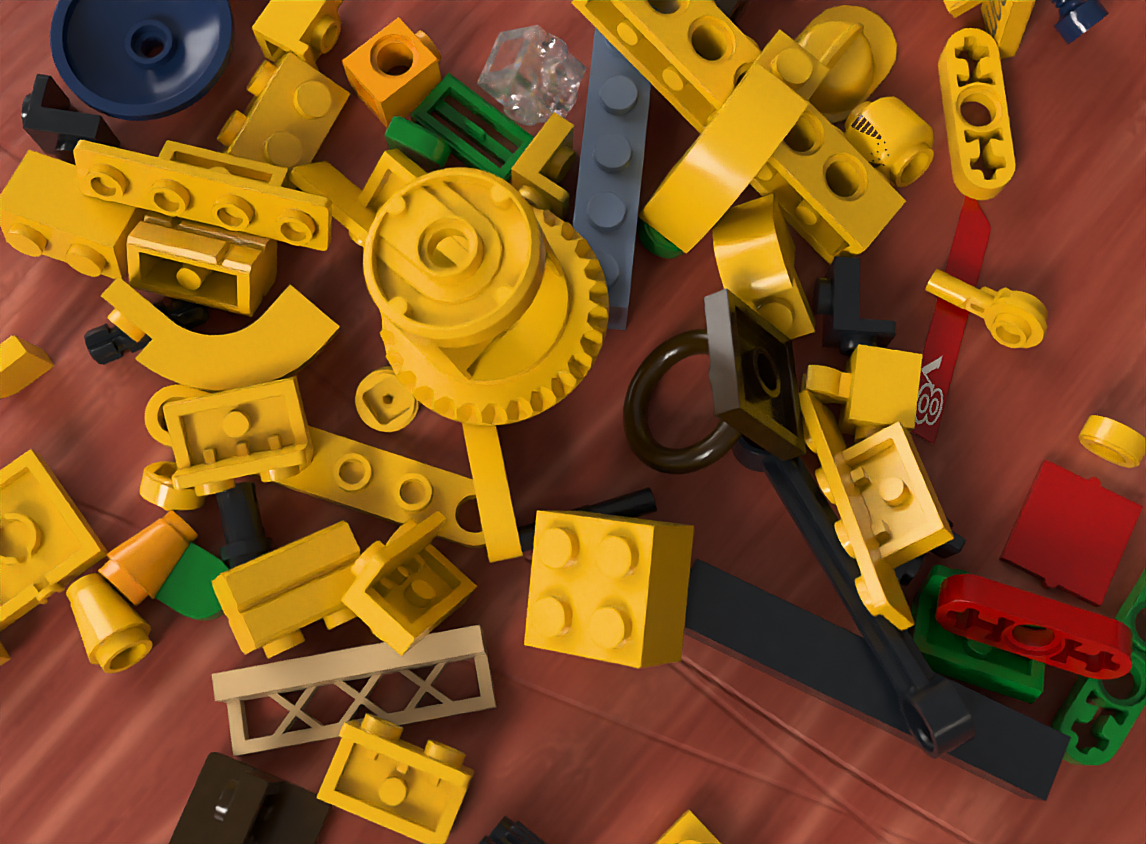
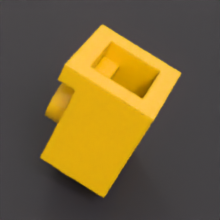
M270 0L252 26L264 57L275 62L290 51L318 70L316 60L321 53H328L339 37L341 20L337 10L343 3V0Z

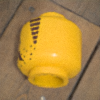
M891 96L879 98L874 102L866 101L853 109L847 117L844 134L848 142L875 169L882 172L888 178L892 187L898 186L901 188L912 184L921 177L931 164L934 156L933 149H931L934 142L933 130L926 121L902 100Z

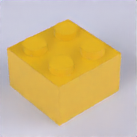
M537 510L524 645L637 668L681 661L694 526L585 511Z

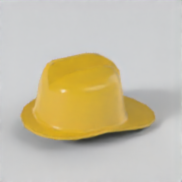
M841 5L829 8L815 17L794 40L830 69L809 101L831 124L846 120L853 109L865 102L887 77L896 61L897 43L891 28L878 14L864 7Z

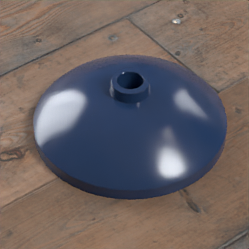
M59 0L51 22L50 47L55 66L61 78L70 90L86 105L102 114L117 119L130 121L156 120L179 113L203 98L218 82L229 63L235 37L234 17L228 0ZM164 47V50L159 55L148 58L152 49Z

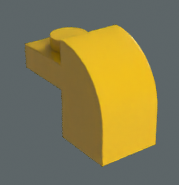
M772 193L729 208L713 226L712 231L715 257L724 289H729L789 339L815 332V319L794 268L795 245L775 194Z

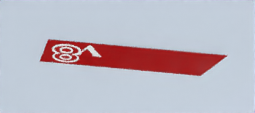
M966 195L944 272L976 288L992 227L977 200ZM937 297L922 353L915 428L911 431L935 445L970 312Z

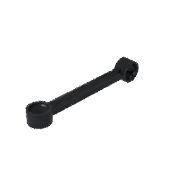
M742 435L732 448L734 456L746 468L766 474L898 693L901 714L920 748L929 757L935 759L973 740L975 729L971 715L953 685L940 675L935 676L907 629L901 631L882 614L873 616L865 607L855 585V579L862 576L856 558L853 559L842 546L834 527L835 522L839 521L800 456L782 461L767 450L751 446Z

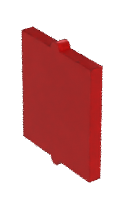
M1044 460L1038 469L999 560L1040 579L1044 589L1056 587L1095 607H1099L1102 605L1143 506L1100 486L1101 482L1097 477L1085 479L1048 460Z

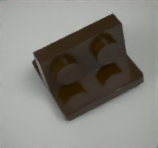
M211 752L207 756L169 844H317L333 805L317 799L318 793L220 752Z

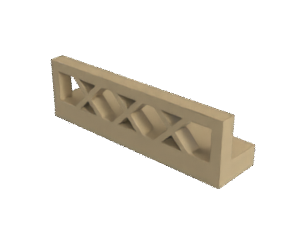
M480 625L428 634L402 657L386 642L212 674L215 701L227 703L233 756L340 737L339 733L344 722L354 719L363 705L378 715V717L399 726L497 708L485 634ZM475 659L480 690L479 697L452 701L433 687V684L448 663ZM435 666L425 681L410 671ZM400 672L420 686V689L404 711L388 713L368 697L384 675ZM370 678L361 692L346 683ZM335 684L355 700L339 723L323 725L305 712L304 709L320 687ZM305 690L296 704L282 695ZM427 693L442 702V704L417 708ZM271 697L290 711L273 735L249 739L244 701ZM297 718H300L312 727L288 732ZM364 718L356 719V721L362 723Z

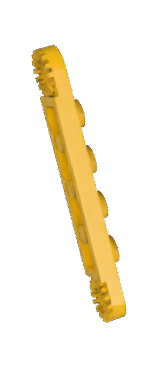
M180 384L160 389L151 397L145 409L144 418L148 432L159 443L173 450L169 432L164 428L165 422L163 418L165 416H163L162 406L168 402L211 393ZM308 426L314 452L308 462L299 465L300 473L286 479L271 481V483L400 526L410 518H413L419 524L439 510L448 520L435 537L467 548L480 549L486 547L483 531L477 533L465 531L459 526L457 521V513L462 504L469 499L473 500L476 498L473 479L312 426ZM259 473L250 475L261 479Z

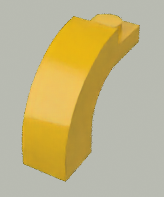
M779 29L710 123L670 170L640 211L638 217L687 254L724 215L771 157L810 104L808 100L830 69Z
M119 276L101 295L102 298L115 308L107 317L112 323L137 343L145 334L152 338L135 358L138 362L164 378L202 391L221 392L289 378L311 363L340 331L338 324L291 284L257 321L242 330L224 335H204L184 329L169 319Z

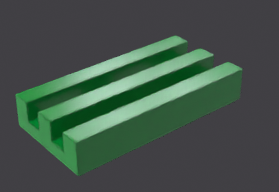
M450 73L439 82L410 114L413 123L430 130L444 139L450 145L451 154L467 167L494 174L511 184L510 180L512 179L511 168L535 138ZM448 95L517 146L518 149L513 154L485 133L474 122L464 117L443 100ZM432 112L436 113L503 164L501 168L496 166L430 114Z

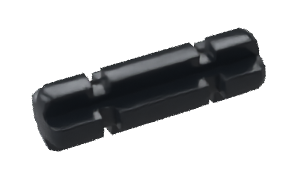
M171 298L172 303L165 305L163 300L153 304L181 327L185 325L187 330L202 325L209 320L208 309L204 305ZM107 323L87 331L84 335L88 352L98 364L102 365L122 358L124 356L123 350L129 348L134 353L145 348L152 340L151 337L145 334L137 343L117 326L109 328Z

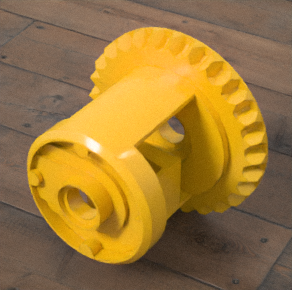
M447 168L427 173L407 183L394 193L380 209L369 229L364 248V275L369 292L381 313L382 331L380 335L387 353L385 357L402 385L413 397L430 410L448 419L472 425L494 426L519 422L536 416L559 403L581 383L592 368L601 351L609 321L608 287L598 258L587 240L569 222L559 219L548 209L543 211L530 206L520 192L502 178L472 168Z

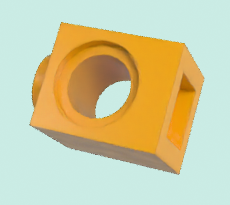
M399 17L342 60L351 89L386 128H388L393 116L398 117L399 115L404 118L415 110L442 80L438 64L442 60V56L434 42L421 30L414 34ZM396 66L410 67L407 72L401 75L392 76L386 74L391 68Z

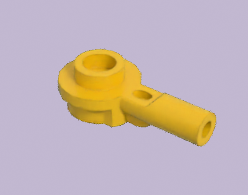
M939 269L935 270L926 286L925 291L984 318L985 324L993 338L1006 347H1034L1046 335L1048 327L1046 323L1048 318L1047 309L1039 299L1029 293L1012 291L1006 287L998 292L988 287H981L979 290Z

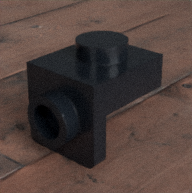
M36 75L32 93L27 94L24 98L21 116L23 129L45 154L55 155L67 163L76 165L73 150L79 140H87L119 148V139L101 115L68 111L70 100L52 76Z
M835 256L825 276L816 278L813 293V312L815 315H823L822 347L840 348V354L850 357L858 344L886 348L896 336V321L859 318L860 258Z

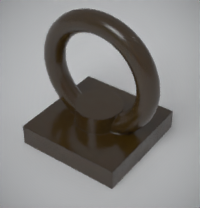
M727 288L704 297L707 329L686 331L661 343L643 360L628 386L623 406L625 436L633 453L641 462L653 470L675 475L699 471L726 455L742 435H745L782 461L806 454L792 340ZM693 355H709V382L713 392L715 416L721 419L710 434L694 445L678 449L661 445L654 439L648 425V407L656 385L663 375L679 361Z

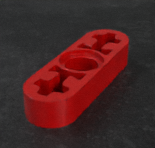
M957 574L944 579L940 584L936 620L940 626L953 634L1093 679L1107 680L1119 678L1126 675L1132 668L1133 634L1128 626L1118 620L978 575ZM1022 625H1037L1046 629H1034Z

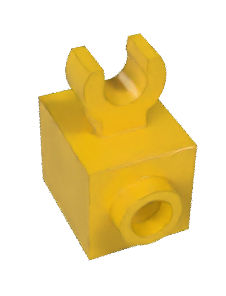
M858 344L846 361L845 372H840L837 369L826 366L808 365L807 374L802 375L800 392L807 388L822 403L841 404L839 429L842 434L855 435V443L863 441L898 421L911 432L915 428L922 354Z

